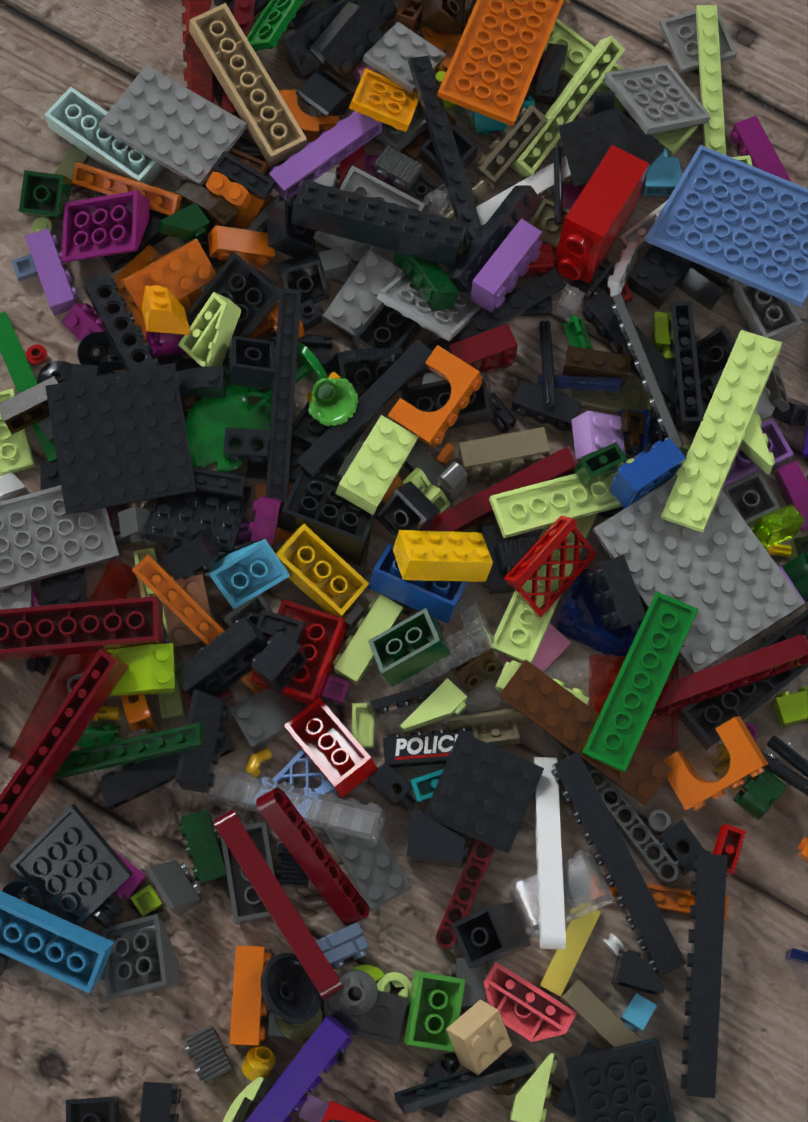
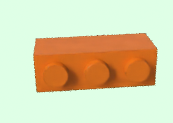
M218 225L208 233L209 257L226 261L234 252H241L257 266H265L275 257V249L268 247V233Z

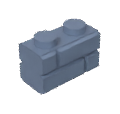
M358 922L316 940L333 970L344 966V961L351 957L355 961L366 956L365 951L369 950Z

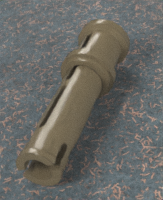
M484 175L479 177V181L473 187H470L474 204L480 203L482 197L488 191L494 189L493 183ZM453 208L444 218L456 219Z

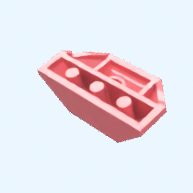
M498 962L494 963L483 982L488 1004L499 1010L504 1025L530 1042L566 1034L577 1015V1012Z

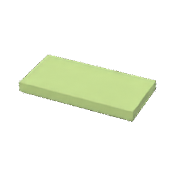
M14 388L0 392V403L16 395ZM0 414V476L36 467L26 429L12 435Z

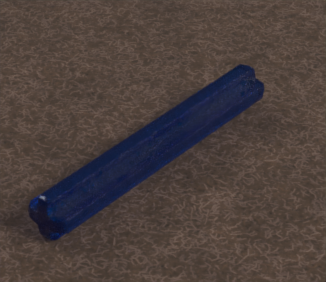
M542 374L538 375L537 379L539 387H543ZM555 375L556 388L620 391L622 380L620 378Z

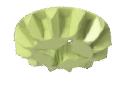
M388 973L377 983L378 990L385 992L391 990L389 982H392L396 988L404 987L398 995L410 998L412 984L401 973Z

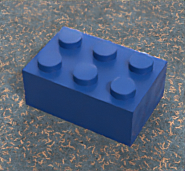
M670 438L664 442L661 440L656 442L649 452H641L634 458V462L631 464L625 463L618 468V474L613 477V483L609 490L624 509L676 475L686 457Z

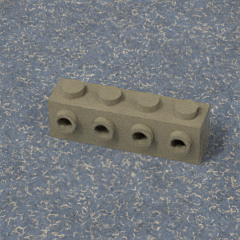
M533 105L526 108L522 107L514 126L507 125L502 131L504 135L492 142L489 146L491 150L487 155L483 154L477 160L476 164L478 166L474 170L481 176H486L492 183H495L548 119Z

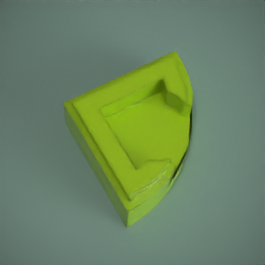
M360 965L353 968V970L368 973L374 978L375 982L385 976L380 969L372 965Z

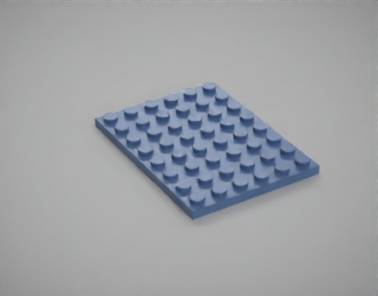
M700 145L646 236V242L802 308L808 297V189Z

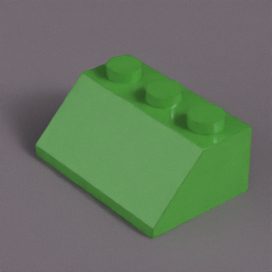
M414 970L403 1035L404 1043L412 1046L454 1052L446 1028L460 1017L466 979Z

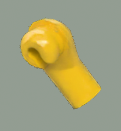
M269 747L250 756L246 765V773H249V777H259L261 774L259 770L261 763L273 758Z

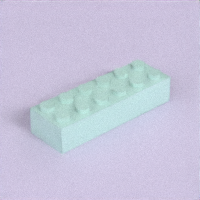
M72 87L44 114L48 127L114 174L150 185L166 168L101 130L99 123L108 112Z

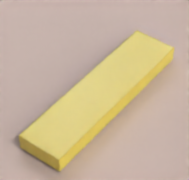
M581 901L579 902L566 929L565 949L556 950L539 985L540 987L561 997L598 920L600 911Z

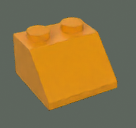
M159 285L145 286L141 308L146 331L190 335L185 309L167 288Z

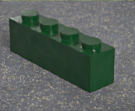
M395 252V261L431 310L453 308L459 291L438 263Z

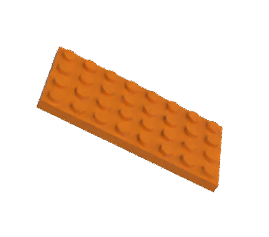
M477 0L437 96L507 125L514 126L564 0Z

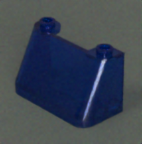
M584 569L575 579L555 622V628L561 634L624 663L643 620L607 632L601 623L599 608L594 604L591 586L586 582V572ZM641 601V603H642V605H643V608H644V611H645V614H646L648 609L645 607V605H644L643 602Z

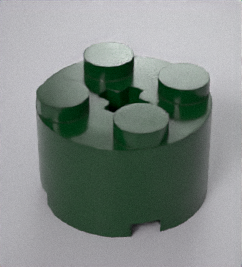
M763 767L764 772L755 778L749 777L742 785L744 791L739 790L732 799L757 820L771 808L773 802L780 797L786 788V785L765 767Z

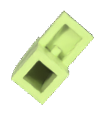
M416 468L402 481L403 484L411 481L441 511L440 513L444 512L451 504L444 492L432 485L424 472L419 468Z

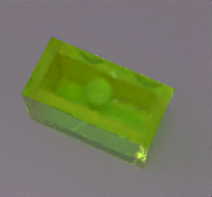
M791 504L759 517L752 532L766 549L795 537L805 519Z

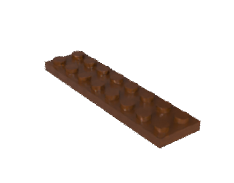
M526 659L498 695L572 752H579L584 761L645 806H647L673 769L639 743L625 773L583 755L582 752L600 714Z

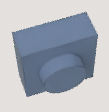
M31 254L11 260L19 282L38 276Z

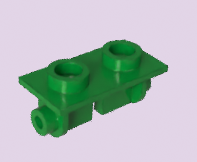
M574 315L569 318V322L562 323L569 346L593 350L583 319Z
M103 723L100 727H92V724H89L75 745L79 747L96 746L95 738H99V745L120 741V735H116V733H118L121 726H115L114 723Z

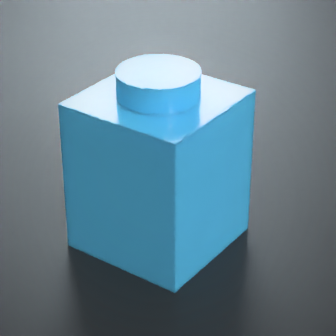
M634 993L619 1019L623 1020L624 1024L631 1031H643L657 1005L638 993Z

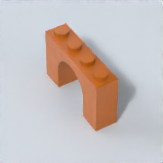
M438 345L425 363L429 370L451 384V396L446 405L434 412H424L400 398L388 414L392 422L417 435L418 439L432 448L442 442L445 431L449 426L454 425L457 420V414L468 405L469 397L480 388L483 379L477 369Z
M740 716L734 717L715 728L730 754L729 770L721 780L708 781L700 777L683 750L677 751L662 760L673 768L667 779L685 810L693 808L694 811H697L706 806L705 801L712 797L713 800H716L726 794L724 790L731 786L735 789L745 783L743 779L751 775L754 778L764 772L763 767L768 765V762Z

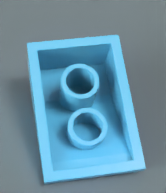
M266 539L228 554L212 564L209 571L210 577L233 609L290 577L289 572Z

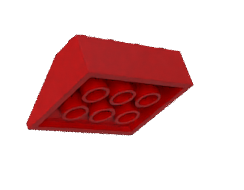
M282 599L277 614L304 621L306 624L298 644L302 646L308 661L280 694L297 702L310 705L319 697L321 698L348 626L342 617ZM254 671L251 681L272 690L257 677Z

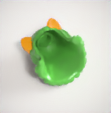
M332 372L328 378L318 380L313 386V390L306 395L310 407L308 409L309 414L325 426H337V424L346 423L348 417L352 418L353 413L356 412L358 395L355 393L352 383H349V380L345 378L341 379L335 372Z

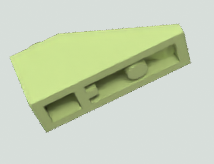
M447 678L400 725V731L406 733L450 718L454 713L460 714L467 706L465 704L467 696Z

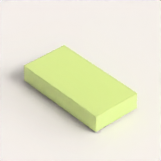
M352 703L351 735L364 749H374V713L369 714L368 703Z

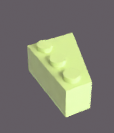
M213 292L190 326V335H184L178 345L199 365L222 367L241 309L229 298Z

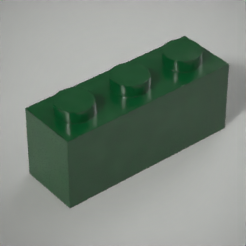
M204 809L181 817L182 824H179L182 837H187L189 843L185 848L189 860L193 859L195 867L192 868L195 881H200L201 885L204 886L227 878L225 861L209 810Z

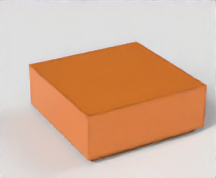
M447 442L437 456L436 460L445 467L453 456L454 446Z

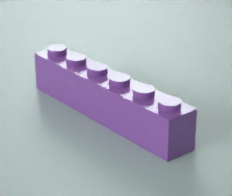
M354 110L352 115L345 120H340L331 130L323 132L317 140L308 143L303 150L291 155L282 165L272 169L269 177L276 183L275 190L287 201L300 191L304 180L315 181L382 132V122H378L364 114H359Z

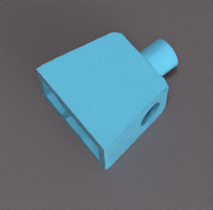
M663 148L662 154L647 170L643 196H670L682 177L679 159L677 157H668V150Z

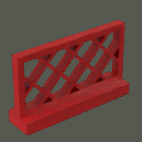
M560 516L504 578L508 585L515 588L538 617L544 615L597 555L596 551L576 527L578 524L573 518ZM572 532L575 535L574 545H567V536ZM556 548H561L560 560L552 561L553 551ZM566 548H574L573 560H566ZM579 548H585L588 552V555L583 560H579ZM573 563L571 574L565 576V564ZM542 564H546V576H538V568ZM552 564H560L559 576H551ZM551 579H559L558 588L550 592ZM527 580H532L531 592H525L522 588ZM538 580H545V592H537ZM537 595H544V604L538 608L536 605Z

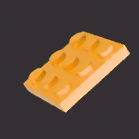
M365 68L349 108L378 122L388 124L397 130L407 132L419 97L417 90L411 94L389 78Z

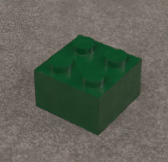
M24 170L19 212L26 216L63 220L64 203L69 202L72 180L64 175Z

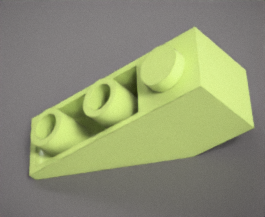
M754 411L739 448L766 474H770L775 464L772 452L768 451V438L766 433H762L760 415Z
M549 1053L514 1095L509 1120L517 1122L545 1121L547 1108H543L545 1098L549 1099L552 1084H549L548 1081L550 1074L555 1073L557 1060L553 1059L554 1054Z

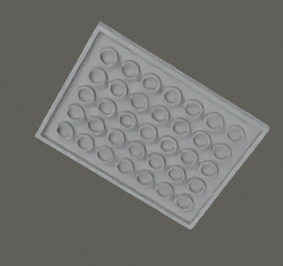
M677 477L594 527L592 531L612 559L621 555L625 556L639 597L647 609L656 591L698 608L697 615L679 652V655L690 671L695 673L704 670L799 609L805 603L723 490L720 492L704 533L661 519V514L677 480Z

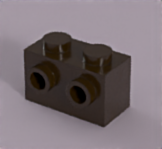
M481 639L447 665L467 693L504 667L484 639Z

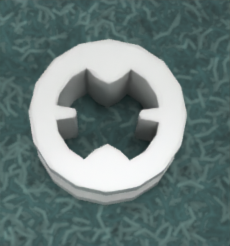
M612 933L609 934V939L602 941L607 949L616 957L619 955V950L623 951L625 949L621 941Z

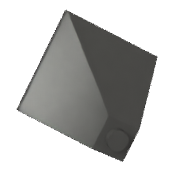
M160 914L113 925L108 929H99L100 936L114 942L104 969L107 1000L182 986L179 962Z

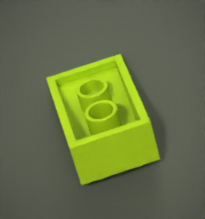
M173 643L148 644L105 650L115 654L129 665L109 696L174 693Z

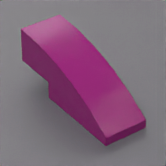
M794 461L778 468L774 476L784 492L782 497L801 532L804 533L808 531V482L798 462Z

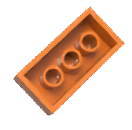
M193 239L122 279L121 282L142 318H144L141 307L145 286L159 285L165 287L179 300L212 281L216 276V272L198 240Z
M236 945L229 1042L231 1045L262 1046V1041L267 1039V1027L263 1026V1019L268 1017V1007L261 992V974L266 963L272 958V955L268 953L265 947Z

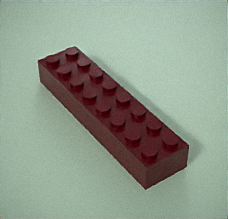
M157 596L0 610V660L99 652L100 649L111 650L148 644H164L163 603Z

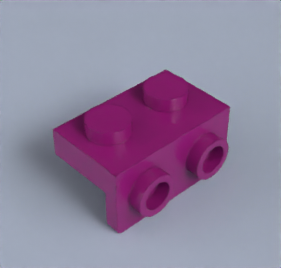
M75 303L61 321L79 341L92 332L106 333L94 308L88 303Z

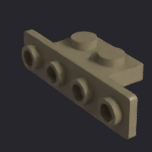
M515 708L464 716L459 715L448 719L449 733L454 732L458 728H467L468 731H473L475 738L495 747L519 744L520 736L517 726L533 724L531 720Z

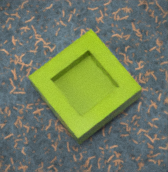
M151 885L130 897L142 917H146L163 905Z

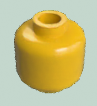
M254 1046L249 1049L242 1063L243 1074L251 1081L258 1077L268 1079L276 1065L274 1053L265 1046Z

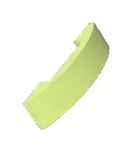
M258 1077L251 1082L234 1100L223 1122H243L253 1101L260 1103L268 1093L273 1081Z

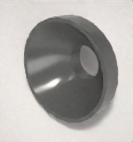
M353 970L340 978L344 987L335 992L337 1003L344 1011L349 1014L359 1015L366 1013L375 1005L378 998V987L371 975L364 971ZM353 986L359 987L362 991V997L358 1001H353L348 996V991Z

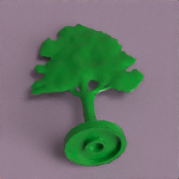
M298 342L297 363L300 368L296 370L295 384L305 376L314 384L321 378H328L324 368L314 354L304 344ZM226 364V365H224V366H222V367H224V369H225V371H226V374H227V364ZM227 384L226 398L201 397V400L195 401L193 407L189 409L188 417L186 418V429L193 466L205 468L209 464L217 462L218 468L216 471L228 473L243 464L242 459L240 462L228 461V458H224L225 427L269 430L270 438L271 416L269 414L272 408L273 388L259 391L256 388ZM250 396L262 398L254 405H250L248 402V397ZM266 406L267 409L263 412L262 408ZM237 441L229 445L233 450H237L242 446ZM254 443L251 446L254 451H261L263 449L260 443Z

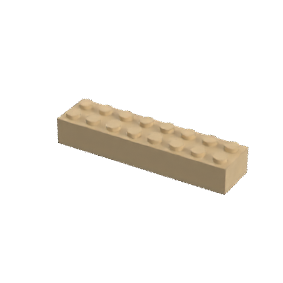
M226 3L190 19L189 32L240 118L247 123V130L265 160L269 163V166L271 167L303 150L307 142L306 136Z

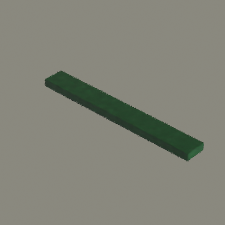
M199 722L71 751L51 781L204 747V724Z

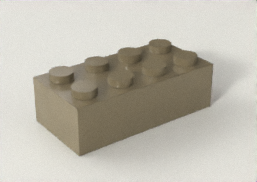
M540 427L460 442L458 462L468 474L467 481L476 482L484 477L498 478L505 473L516 474L549 456L550 449L545 428Z

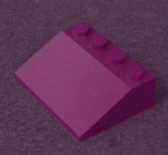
M136 190L64 203L62 262L137 251L149 221L150 200Z

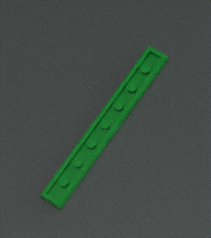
M6 311L0 313V353L19 394L38 383ZM41 421L33 424L32 426L48 462H57L54 441L51 443L37 424Z

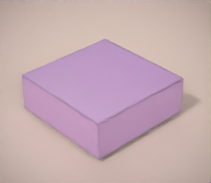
M308 1094V1100L303 1105L298 1117L308 1122H322L329 1103Z

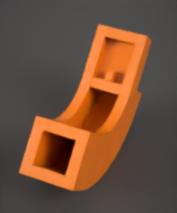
M297 89L278 90L306 136L307 141L314 142L323 132L331 130L339 122V116L314 117L304 113L298 105Z

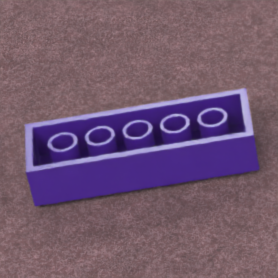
M332 1015L327 1016L246 1122H291L293 1118L290 1114L293 1111L297 1113L306 1103L308 1098L305 1095L308 1091L312 1093L323 1080L320 1077L323 1071L327 1074L338 1061L335 1058L337 1053L340 1052L342 1054L352 1043L353 1040L350 1039V1036L353 1032Z

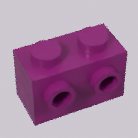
M261 496L258 501H254L252 513L256 514L254 523L250 522L248 535H251V541L259 542L266 539L269 545L275 543L283 500Z

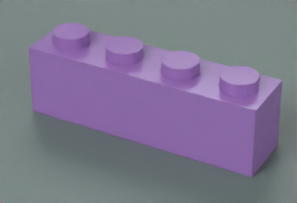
M49 228L26 235L25 239L53 315L69 311L76 303L75 300L79 298L75 287L70 288L69 282H72L69 271H64L62 265L66 264V262H62V252H57L56 247H59L56 235L51 236Z

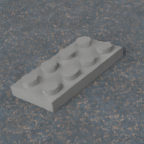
M368 249L324 313L323 319L354 337L382 303V301L377 299L379 292L403 273V270Z

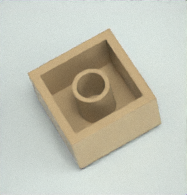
M481 999L446 1028L459 1063L477 1075L483 1072L512 1046L499 1010Z

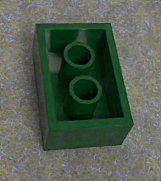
M427 608L368 641L381 675L392 687L451 654L438 622Z

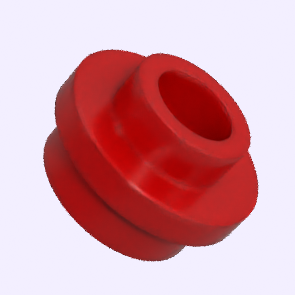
M35 344L27 349L26 358L33 365H41L47 359V351L42 345ZM35 352H40L38 356H33Z

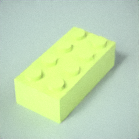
M381 415L340 481L336 494L374 515L419 437Z

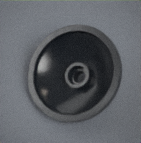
M293 953L278 954L271 958L264 966L261 974V992L267 1007L273 1015L291 1025H299L311 1020L320 1008L322 997L296 955Z

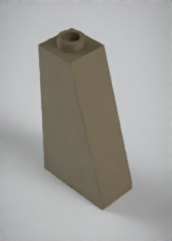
M579 979L574 981L558 999L564 1005L577 1012L576 1016L610 1048L640 1041Z

